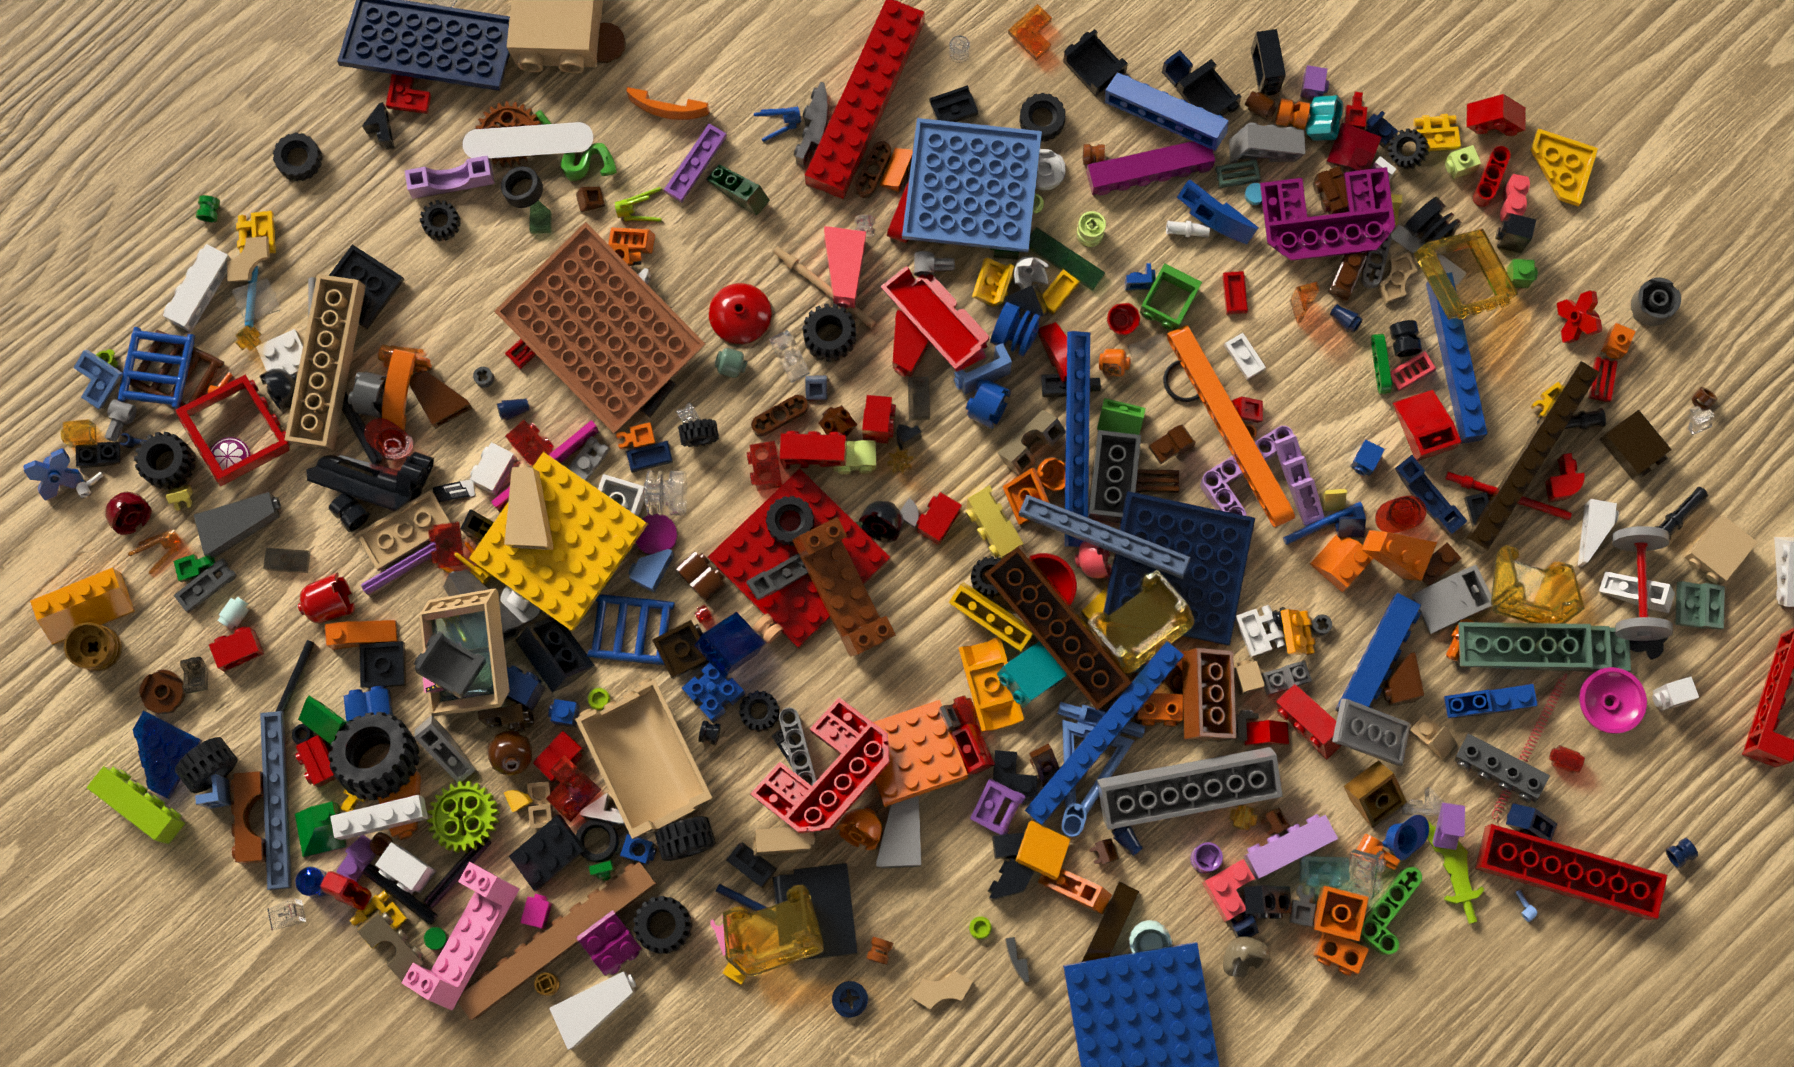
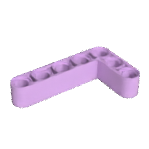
M1280 426L1255 441L1265 461L1277 454L1274 441L1279 440L1277 435L1284 434L1286 437L1292 435L1293 431L1291 428ZM1266 445L1270 452H1262L1259 446ZM1233 456L1207 471L1201 480L1200 487L1215 510L1246 516L1245 509L1228 486V484L1243 476ZM1225 467H1230V468H1232L1233 471H1234V474H1233V475H1228V474H1226V473L1224 472V468H1225ZM1206 479H1214L1216 486H1209ZM1225 496L1229 503H1220L1218 497Z

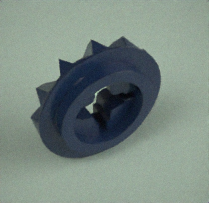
M846 981L839 984L832 995V1004L836 1012L848 1018L860 1015L868 1003V995L865 988L854 981ZM848 989L852 996H860L859 999L853 1001V1009H851L847 1002H840V1000H844L847 997Z

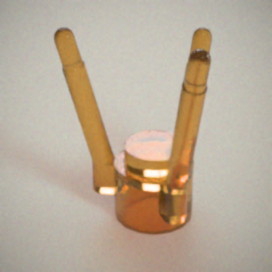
M383 344L378 352V360L383 361L384 366L389 368L394 349L412 353H423L424 350Z
M172 528L139 542L138 545L141 547L129 552L128 556L140 553L159 543L162 544L165 550L170 548L149 570V574H152L174 552L180 549L178 545L182 541Z

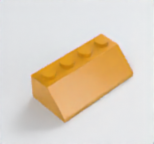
M113 567L30 600L36 620L52 645L64 641L69 631L78 624L88 622L103 625L135 612L122 573Z

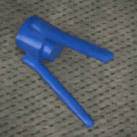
M798 106L762 109L761 112H755V117L782 115L784 124L788 123L787 126L763 137L762 141H767L790 129L797 128L796 124L801 123Z

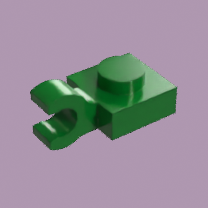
M195 554L174 560L178 581L185 582L196 578L201 574V569H208L215 563V558H211L208 555L198 559Z
M607 861L589 866L590 875L593 877L597 876V879H602L603 882L608 881L612 878L610 872L615 871L614 863Z

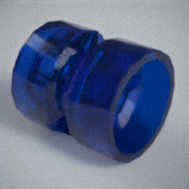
M315 867L302 869L297 874L295 880L297 890L303 895L314 898H321L327 895L320 887L327 872Z

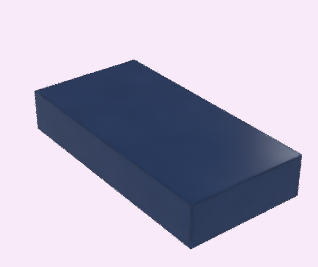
M668 441L626 451L631 473L673 463Z

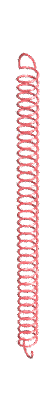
M1558 679V682H1557V683H1560V684L1566 686L1565 684H1563V683H1561V682L1559 681V680H1563V679ZM1552 690L1553 693H1551V696H1552V694H1555V695L1561 697L1559 694H1556V693L1554 692V690ZM1525 744L1526 747H1524V750H1525V748H1528V749L1534 751L1533 749L1529 748V747L1527 746V744ZM1525 750V751H1522V754H1521V755H1524V756L1530 758L1529 756L1525 755L1523 752H1527V753H1529V754H1532V753H1530V752H1528V751ZM1502 791V794H1501V795L1510 798L1509 796H1507V795H1505V794L1503 793V792H1507V791Z

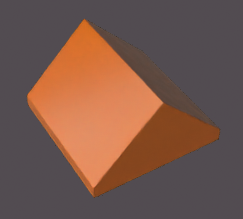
M1035 468L1029 469L1002 486L1019 525L1030 522V520L1018 516L1026 495L1049 503Z

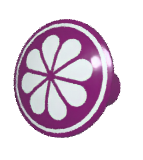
M234 437L223 438L217 441L210 449L222 470L251 456L248 446L242 440Z

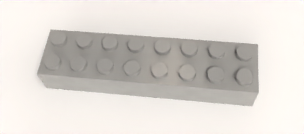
M1271 747L1097 779L1103 821L1108 830L1283 797L1277 755Z

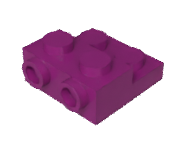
M613 910L576 937L605 976L609 973L611 975L617 973L623 962L627 959L629 961L634 960L639 955V950L642 949L638 941Z

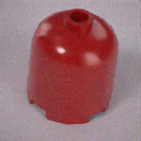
M334 573L305 586L300 592L298 609L311 622L320 624L352 614L355 611V604H350L348 595L352 594L345 578L343 576L339 577V573Z

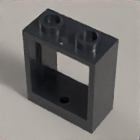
M1277 29L1258 31L1255 34L1250 49L1258 91L1271 96L1280 92L1286 76Z

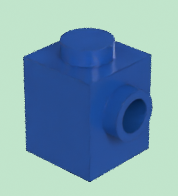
M554 699V704H550L548 717L551 718L550 721L555 725L576 728L577 722L575 719L578 718L580 706L576 702Z

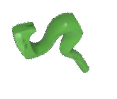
M542 110L535 113L542 125L551 124ZM603 143L591 144L583 152L577 166H574L575 152L564 153L561 162V169L570 181L581 180L587 174L591 157L594 154L600 155L603 159L605 166L600 171L602 176H610L617 173L615 161Z

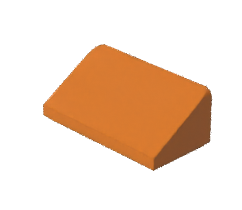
M894 149L880 186L896 192L900 191L912 162V150Z

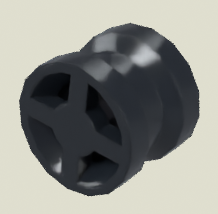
M703 720L698 741L702 743L707 741L711 745L716 746L721 724L716 723L712 725L708 721Z

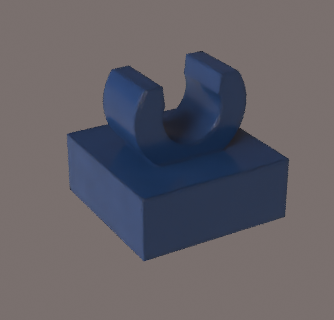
M1242 912L1243 920L1236 922L1234 918L1231 919L1236 938L1252 937L1259 933L1256 920L1252 915L1247 916L1245 912Z

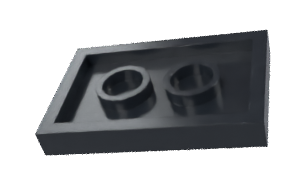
M556 815L510 854L509 858L535 892L586 849L562 816Z

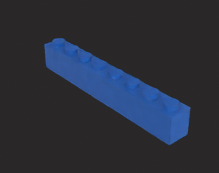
M1450 272L1431 275L1426 283L1456 426L1461 439L1460 444L1482 441L1487 435V429L1453 274Z

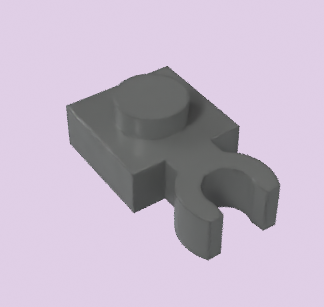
M1299 885L1296 891L1299 901L1292 900V914H1290L1289 923L1312 927L1316 904L1309 902L1315 894V889L1311 887L1309 894L1304 895L1302 893L1303 886Z

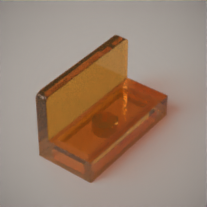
M1317 282L1296 287L1290 299L1297 323L1302 322L1308 310L1307 304L1313 303L1319 291Z

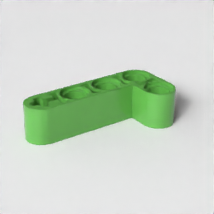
M1409 867L1400 871L1364 917L1360 938L1382 955L1393 954L1399 948L1397 937L1387 930L1386 927L1422 881V874L1415 867ZM1412 873L1413 881L1408 882L1405 886L1401 885L1408 879L1407 875ZM1394 889L1401 893L1399 901H1395L1392 898L1391 894ZM1380 906L1386 908L1388 912L1385 919L1378 915ZM1366 924L1373 926L1374 933L1372 936H1368L1365 933L1364 927ZM1385 938L1389 939L1392 943L1389 951L1385 950L1382 946Z

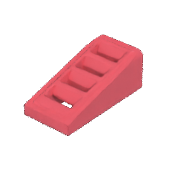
M1426 351L1390 371L1391 380L1398 391L1436 371V367ZM1418 361H1423L1427 368L1425 371L1422 369ZM1415 364L1420 374L1416 375L1411 365ZM1405 368L1408 369L1411 376L1413 377L1410 380L1403 371ZM1400 372L1405 380L1403 384L1399 381L1396 373Z

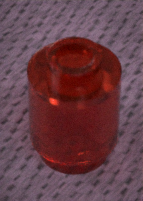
M966 695L953 699L954 703L951 705L961 724L960 728L967 724L977 725L976 719L978 717L972 699L966 698Z
M1558 745L1557 748L1551 750L1549 760L1552 761L1551 765L1571 773H1579L1583 767L1585 757L1580 755V752Z

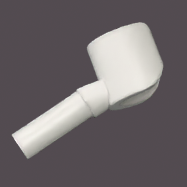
M101 472L87 482L77 484L76 490L81 498L91 494L89 487L103 477Z

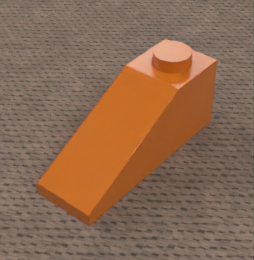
M396 620L346 621L325 624L326 646L332 650L360 647V644L398 642Z
M1062 868L1056 880L1041 874L1038 883L1099 914H1103L1112 896L1103 887Z

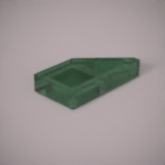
M538 200L530 206L529 231L531 234L551 233L552 213Z

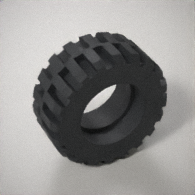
M373 712L365 713L363 717L359 715L353 718L354 721L343 725L344 729L337 732L335 735L336 740L331 743L330 749L332 752H329L328 758L331 771L347 792L352 796L356 795L359 799L378 800V797L384 799L390 797L389 794L393 792L396 794L400 791V787L406 786L410 782V776H414L417 770L415 765L418 766L420 759L417 741L406 725L392 714L386 715L385 712H377L374 715ZM379 744H390L387 756L379 764L370 768H358L359 762L366 751Z

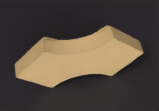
M268 237L246 238L243 251L236 258L227 261L228 282L251 281L254 268L261 261L270 258Z
M1410 252L1389 259L1390 274L1386 280L1377 286L1385 305L1406 297V280L1418 271Z
M954 970L947 978L940 981L922 979L912 999L930 1010L936 1003L944 999H955L962 1002L973 981Z

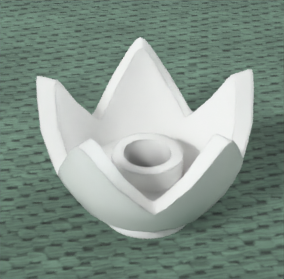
M1037 257L1021 258L1016 263L1014 269L1015 283L1021 289L1031 286L1032 282L1048 284L1044 267L1047 268L1049 265Z

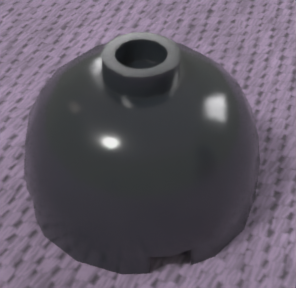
M280 368L271 369L259 375L262 384L268 385L266 386L267 393L279 410L281 409L284 412L289 409L292 404L297 376L294 373L290 375L286 370Z
M876 501L867 506L859 519V523L862 522V530L870 537L881 541L882 537L888 539L887 542H893L897 540L902 531L903 515L892 502Z

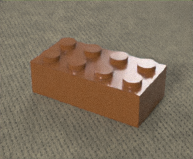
M1204 648L1183 651L1184 739L1217 742L1236 739L1233 651Z

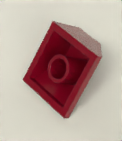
M1342 122L1338 137L1332 146L1326 162L1349 171L1368 170L1375 157L1381 137Z

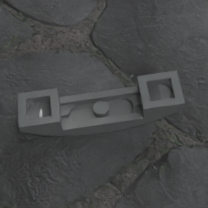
M798 553L767 572H761L746 581L757 600H760L808 574V571Z

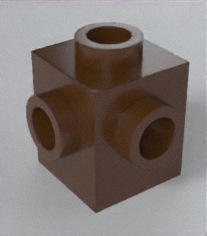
M842 405L836 408H828L822 414L824 417L818 423L825 434L829 435L830 432H840L842 435H846V437L858 425Z

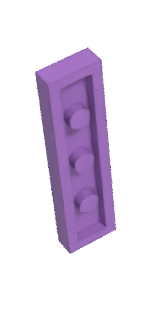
M708 124L664 188V193L682 203L726 139L727 134Z

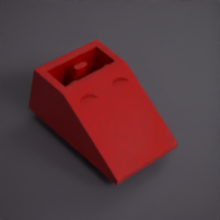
M1434 390L1392 403L1412 454L1417 461L1456 449L1461 443L1453 420Z

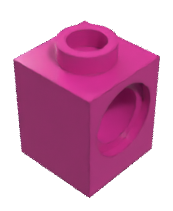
M535 894L534 898L528 896L520 923L546 929L553 903L547 901L548 897Z

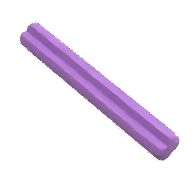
M432 542L362 583L363 591L367 595L439 554L440 548L435 542Z

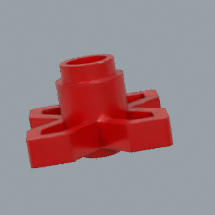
M1589 290L1581 293L1577 303L1569 299L1557 303L1558 315L1568 320L1561 330L1563 343L1578 341L1582 330L1588 335L1602 332L1601 319L1594 310L1598 304L1595 291Z

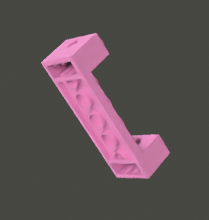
M471 862L467 865L458 882L475 892L433 968L430 971L412 963L402 981V984L427 1000L450 1010L454 1009L520 890Z

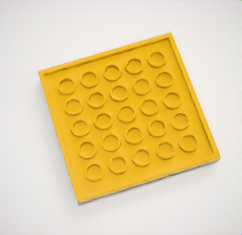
M543 452L532 468L539 471L553 541V550L510 548L504 544L508 512L507 503L469 559L565 627L574 631L648 523Z

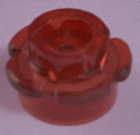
M705 604L701 607L697 606L698 611L694 613L700 624L704 622L708 625V622L713 620L710 611Z

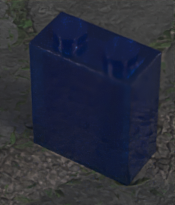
M735 612L703 633L695 647L725 677L755 657L766 642L738 612Z

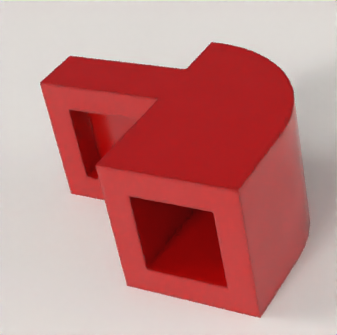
M1572 453L1563 454L1557 459L1560 476H1553L1545 481L1549 503L1571 498L1584 484L1585 473H1576L1577 462L1573 459Z

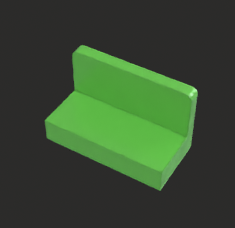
M1104 398L1097 430L1139 435L1146 408Z

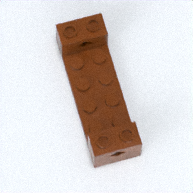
M838 517L799 535L792 541L849 656L852 657L896 636L887 616L879 617L842 542V539L846 538L847 535Z

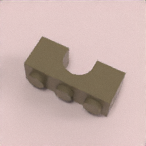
M1042 410L998 452V455L1008 468L1021 475L1036 462L1031 454L1032 450L1040 444H1048L1052 447L1066 433V430L1057 417Z
M377 910L358 927L357 932L371 948L381 941H389L394 944L396 952L387 960V966L403 981L412 963L419 966L423 964V953L416 945L412 947L408 943L409 937L401 928L397 930L392 925L394 920L387 912L382 913L380 910Z

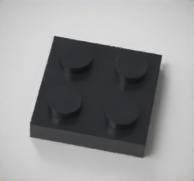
M405 642L360 644V687L362 689L375 686H406Z

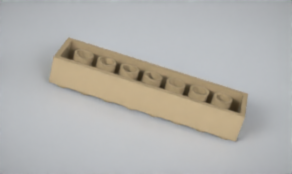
M317 274L285 435V441L293 445L334 451L366 288L359 280Z

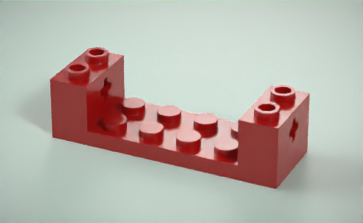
M1794 628L1780 635L1742 753L1744 756L1775 768L1794 761V740L1773 732L1779 724L1780 719L1777 718L1779 711L1783 709L1786 703L1785 692L1790 688L1793 681L1791 674L1794 669Z

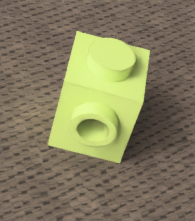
M1473 145L1451 152L1445 160L1446 170L1448 173H1451L1453 179L1476 172L1481 165Z

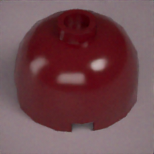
M126 491L115 495L108 502L105 509V517L109 526L117 534L128 535L136 532L135 528L140 523L144 526L148 522L152 509L148 502L138 493Z

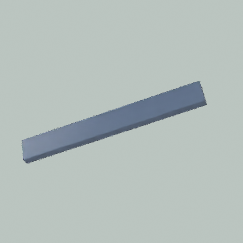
M1026 495L1018 516L1181 579H1183L1191 558L1030 495Z
M283 711L260 713L267 890L292 888L285 720Z

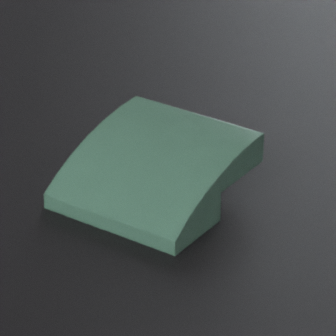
M1677 582L1675 625L1705 629H1724L1725 586L1709 583Z

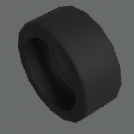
M521 166L510 170L503 177L501 191L508 203L513 207L527 208L540 199L543 193V184L533 169ZM524 179L533 181L531 188L526 193L518 196L512 195L511 191L517 182Z
M589 820L582 824L576 833V837L585 847V835L593 828H602L607 831L610 836V844L606 851L600 854L590 853L586 849L581 856L588 861L604 862L617 851L619 844L618 834L615 828L604 820Z

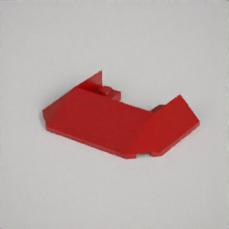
M840 697L810 728L812 734L840 754L820 778L811 786L782 762H779L750 793L754 799L798 833L830 830L890 764L888 733Z

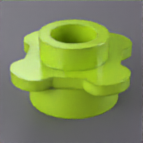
M112 349L96 354V356L104 361L108 359L107 363L114 368L118 367V362L114 357L115 352Z

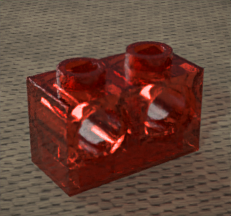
M775 441L749 445L750 452H746L748 465H753L754 471L750 472L751 484L756 485L757 491L781 487L782 480ZM760 452L768 454L764 460L757 459V455ZM765 472L771 474V478L766 481L760 479L761 474Z

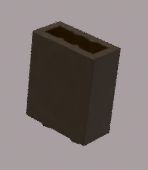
M1637 410L1599 439L1631 479L1638 475L1641 478L1652 471L1651 465L1656 463L1659 466L1668 459L1666 454L1672 450L1640 410Z

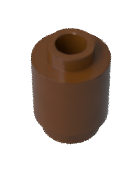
M1252 91L1245 102V106L1248 107L1249 111L1264 120L1267 117L1271 118L1277 109L1274 106L1276 101L1260 92Z

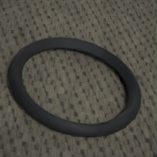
M1177 360L1169 365L1164 373V387L1167 393L1175 400L1181 402L1195 401L1200 398L1198 394L1193 397L1183 398L1174 394L1169 388V372L1182 362V360Z

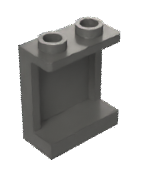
M439 631L437 635L433 634L426 645L428 648L424 654L420 653L414 662V665H416L415 670L417 674L462 700L485 666L486 659L484 656L478 653L475 655L458 645Z

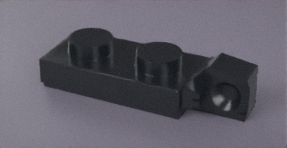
M1059 374L1041 375L1042 397L1067 396V381L1062 382ZM1090 378V392L1100 391V378Z

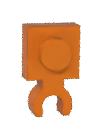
M650 422L630 427L631 433L618 432L616 434L617 439H626L623 444H618L621 450L627 449L630 444H633L635 449L656 444Z

